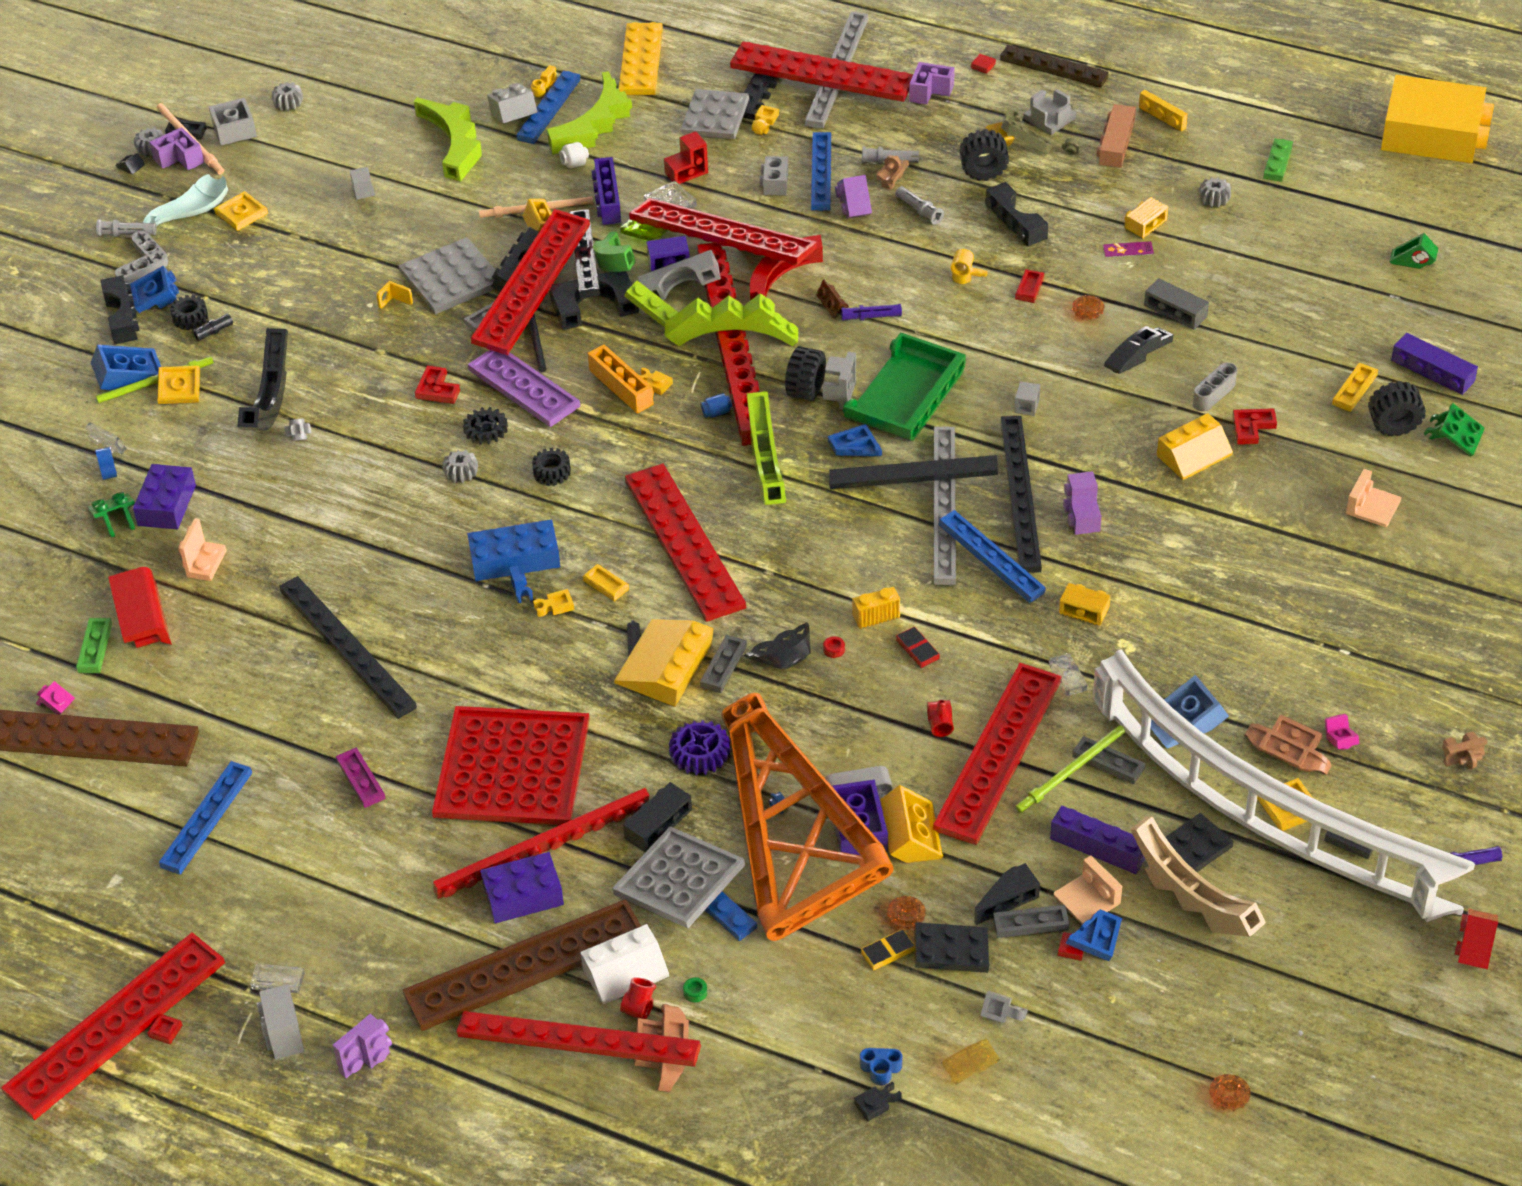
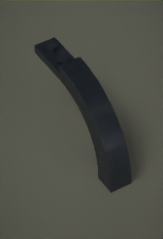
M266 328L260 388L252 407H239L237 427L241 430H268L278 416L287 375L285 371L287 329Z

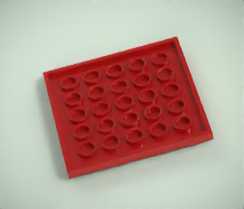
M455 706L432 809L433 818L561 825L572 820L590 722L589 713Z

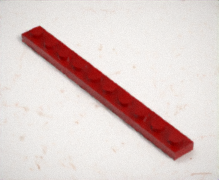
M646 788L640 789L433 881L434 893L437 899L450 897L464 887H473L478 881L482 880L480 870L539 855L550 849H558L563 843L570 840H578L584 834L590 831H598L610 822L621 821L626 815L637 812L645 802L649 801L650 795Z
M463 1011L456 1031L458 1037L692 1067L696 1065L701 1048L700 1040L468 1011Z

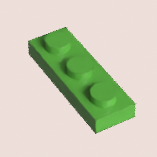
M1274 138L1263 179L1283 181L1293 141Z
M89 618L76 666L78 673H100L112 628L111 618Z

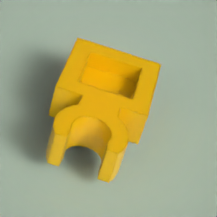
M641 368V375L639 376L652 386L654 393L662 395L673 384L672 377L658 371L652 374L647 368Z
M568 589L547 594L546 600L536 599L533 601L538 617L545 616L550 611H552L553 615L574 610V603Z

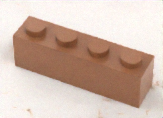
M1114 104L1112 111H1108L1107 122L1104 125V134L1101 135L1100 145L1097 148L1096 156L1100 157L1099 165L1122 168L1135 123L1136 107Z

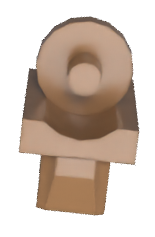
M890 155L885 159V165L876 175V179L882 181V187L887 189H893L897 179L903 176V172L909 166L908 160H899L898 156Z
M1474 732L1466 733L1462 737V743H1457L1453 737L1444 739L1442 745L1445 753L1443 762L1446 767L1459 763V765L1466 764L1470 770L1477 767V761L1482 760V757L1485 755L1484 747L1488 741L1485 736L1478 738Z

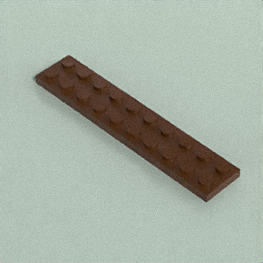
M0 710V751L187 767L199 734L198 726Z
M624 899L402 989L403 995L422 1032L461 1016L463 1011H473L582 966V951L641 927V924L627 900Z

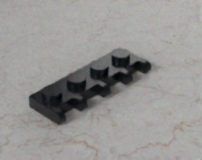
M758 73L754 74L744 93L749 95V101L743 118L755 120L756 110H759L761 105H764L761 102L762 99H769L771 96L768 89H774L777 86L774 78H780Z

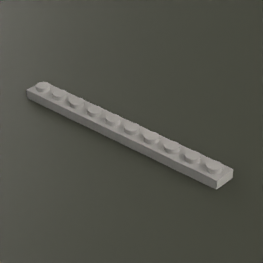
M850 13L832 58L851 62L868 22V14ZM819 86L805 119V126L824 128L839 89Z
M934 427V460L955 459V427ZM955 479L934 481V585H956V540L938 525L940 518L955 510Z

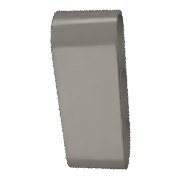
M1228 362L1222 363L1195 387L1194 409L1201 412L1210 410L1235 387L1236 365Z
M884 766L834 773L825 777L831 786L875 779L879 798L884 797L893 790L888 769Z

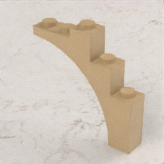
M1146 816L1130 829L1149 865L1145 870L1154 888L1173 891L1183 911L1202 912L1212 933L1250 937L1266 923L1256 902L1242 900L1227 894L1192 869L1173 849L1152 816Z

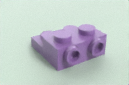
M369 1014L333 1044L339 1073L345 1078L357 1072L364 1063L372 1069L376 1064L383 1062L390 1053L389 1047L392 1045V1041L386 1035L389 1028L382 1019L377 1020Z

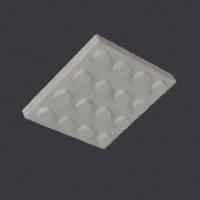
M467 237L398 265L400 273L434 314L494 290L491 286L494 281L492 275L495 269Z
M670 826L617 882L612 890L614 895L688 929L745 866L744 858Z

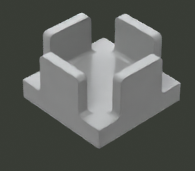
M1042 89L1031 97L1030 109L1024 113V120L1052 135L1076 119V112L1071 109L1069 95L1056 89L1053 99L1050 97L1045 99L1046 91Z
M848 352L846 358L830 356L825 368L826 373L839 376V383L824 382L823 399L839 402V409L842 410L844 403L851 399L856 385V353Z

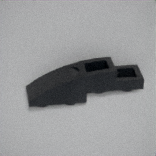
M1145 326L1121 343L1105 361L1104 366L1114 373L1121 374L1145 362L1148 353L1173 342L1174 334L1159 327L1151 329Z

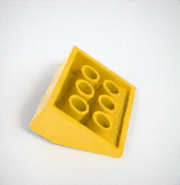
M651 619L614 680V683L676 707L712 645L713 628L693 620Z

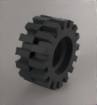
M185 295V298L181 296L179 301L174 300V304H171L170 312L173 323L177 328L180 327L183 330L186 327V330H190V327H193L194 330L197 325L201 327L203 326L202 323L207 322L208 312L205 301L198 296L196 298L195 295L191 297Z
M550 448V451L543 449V453L539 451L537 456L534 455L533 474L535 480L540 481L542 485L545 482L546 486H550V483H553V486H555L557 482L562 484L564 483L563 479L567 480L571 474L570 459L564 450L560 452L559 448L556 451L553 448ZM551 465L557 466L554 468H546L547 466Z

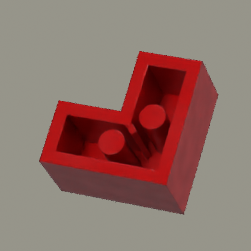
M696 131L679 137L680 152L664 158L665 174L674 185L708 173L707 143Z
M1469 908L1467 914H1462L1459 931L1463 932L1462 942L1457 941L1454 955L1459 956L1458 963L1488 970L1498 925V915Z

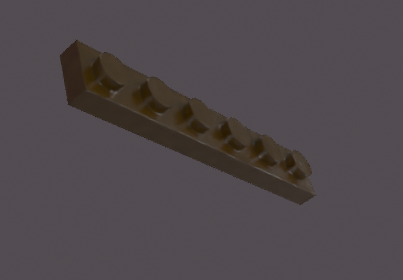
M1007 45L1000 54V61L1102 88L1109 75L1108 71L1085 66Z

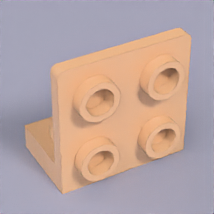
M1364 469L1349 495L1346 514L1387 527L1401 502V497L1373 488V481L1371 480L1372 471Z
M197 518L188 526L186 536L180 542L178 548L182 556V566L185 568L186 576L206 581L212 580L226 553L225 545L205 542L200 520Z
M1089 856L1083 861L1082 875L1055 891L1054 898L1061 905H1065L1066 910L1083 925L1099 909L1108 912L1121 904L1122 885L1092 856Z

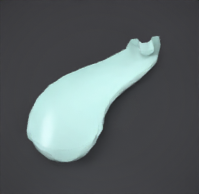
M209 174L201 177L184 195L152 210L145 217L143 223H156L157 227L159 224L167 221L192 217L209 211L227 195L228 188L225 177L222 175L221 179H214Z

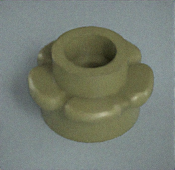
M1068 138L1062 144V149L1066 154L1074 155L1079 153L1080 143L1074 138Z

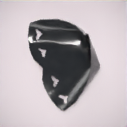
M806 622L794 630L783 631L773 641L761 642L754 646L750 652L742 656L778 669H789L805 660L811 653L809 624Z

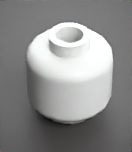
M575 142L564 145L559 152L562 165L572 169L585 165L589 153L587 148L583 147L581 143Z

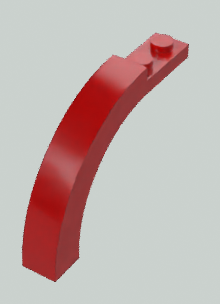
M821 235L803 237L804 239L817 242V249L797 265H791L782 260H773L765 256L756 266L751 276L749 285L750 301L758 294L767 297L772 284L786 272L803 265L823 262Z

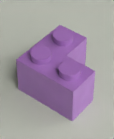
M919 62L910 81L909 102L928 104L932 93L950 96L954 87L955 67Z
M182 127L149 142L153 160L162 169L178 161L187 170L204 163L200 144Z
M866 175L844 178L837 183V186H835L836 197L840 198V202L844 201L841 204L843 215L846 214L847 219L866 216L872 213Z
M1093 471L1068 474L1067 484H1064L1066 499H1063L1064 511L1069 513L1068 524L1070 527L1073 526L1075 535L1100 532L1102 516L1097 504L1098 485Z

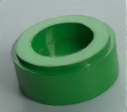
M693 977L685 981L683 984V995L686 1000L696 1003L706 998L708 990L707 984L703 979Z

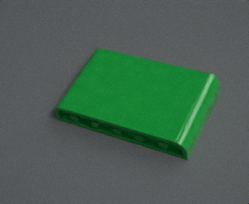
M900 332L896 339H893L890 343V359L860 399L857 401L851 398L849 401H846L842 411L845 418L914 441L962 375L966 363V354Z

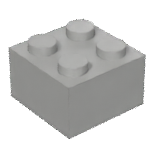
M519 83L511 84L507 89H495L491 94H487L492 116L502 123L537 113L533 92Z
M245 98L209 106L212 125L220 145L231 144L257 136L254 120Z
M289 984L260 991L261 1002H257V1008L261 1017V1027L267 1050H273L275 1059L305 1052Z

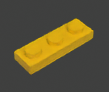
M1146 90L1140 93V109L1181 132L1186 129V112Z
M1359 363L1333 398L1332 405L1351 412L1377 377L1378 369Z

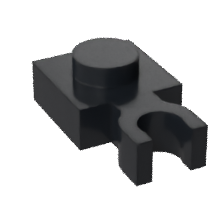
M892 1081L885 1085L884 1089L880 1092L875 1086L854 1097V1104L865 1119L870 1121L888 1111L889 1102L893 1103L902 1099V1093L900 1091L894 1094L889 1093L894 1090V1082Z

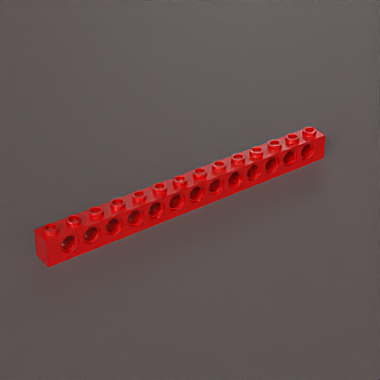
M715 242L697 245L698 254L711 250L719 266L721 279L704 285L708 304L712 308L727 296L736 299L735 287H731L733 286L732 274L728 275L730 273L729 262H725L727 261L726 250L722 249L721 245ZM745 330L715 331L742 446L751 445L746 393L759 392L758 380H754L756 372L755 367L751 366L753 364L752 355L747 353L749 351L748 339L744 340L746 332Z

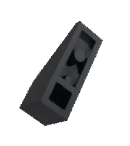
M1026 863L1011 867L1008 871L1004 872L976 905L974 916L976 925L992 919L993 913L1010 911L1039 898L1040 882Z

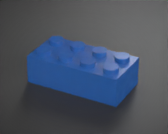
M552 519L467 533L475 581L510 576L509 567L518 566L520 574L561 567Z

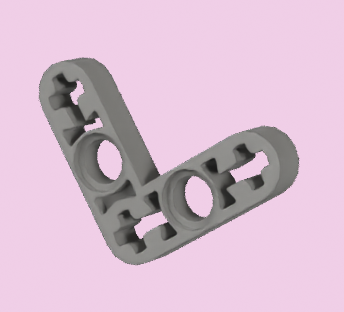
M137 231L133 233L131 238L133 246L143 257L117 268L115 276L124 275L125 283H132L161 266L166 267L168 265L167 254L146 231Z

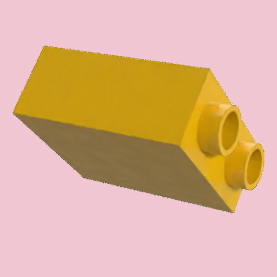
M1395 75L1385 120L1381 150L1473 163L1475 148L1486 150L1494 104L1484 103L1487 87Z

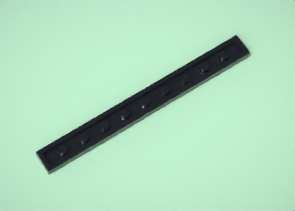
M1001 416V430L1018 564L1028 573L1041 572L1042 564L1022 416Z
M299 576L279 586L281 593L398 719L417 708L416 702Z

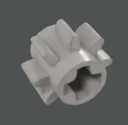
M304 419L289 420V426H285L286 436H291L292 441L306 440L307 434L311 433L310 423H305Z

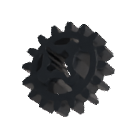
M481 407L480 411L474 409L473 415L467 414V419L463 420V430L466 438H471L472 443L479 441V445H482L483 442H487L489 445L492 440L498 442V437L504 438V433L508 432V422L505 414L500 413L499 409L492 411V407H489L488 410H484Z

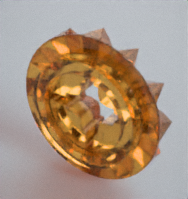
M1086 295L1077 298L1073 302L1072 311L1075 312L1076 316H1081L1082 319L1089 318L1091 320L1092 317L1099 318V315L1104 313L1105 305L1098 297Z
M901 896L895 898L887 908L890 924H895L898 929L906 927L909 930L910 927L915 926V922H924L925 906L915 897ZM902 910L906 913L911 912V917L907 915L902 916Z
M1232 1074L1216 1077L1209 1089V1097L1212 1098L1214 1105L1221 1106L1223 1111L1225 1109H1232L1234 1112L1237 1108L1243 1109L1245 1104L1249 1102L1251 1094L1247 1082L1241 1077ZM1227 1090L1229 1093L1235 1091L1234 1097L1230 1095L1226 1097L1225 1091Z

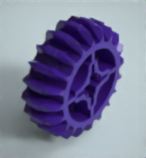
M703 719L700 723H696L693 720L690 725L685 722L683 728L677 727L676 732L672 733L669 742V755L674 765H678L680 771L685 769L687 775L691 772H694L696 776L699 772H703L705 775L707 771L715 773L716 767L722 768L723 763L727 762L731 752L730 739L726 731L721 729L720 724L714 726L712 721L705 723Z

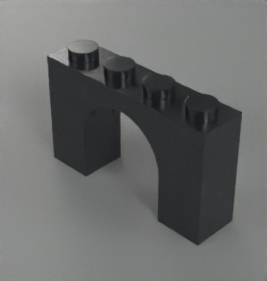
M626 271L607 272L597 275L600 296L609 298L614 302L620 317L639 313V307L624 296L626 291L632 286ZM578 279L552 285L550 288V298L562 330L582 326L581 312L578 304L588 297L580 298Z

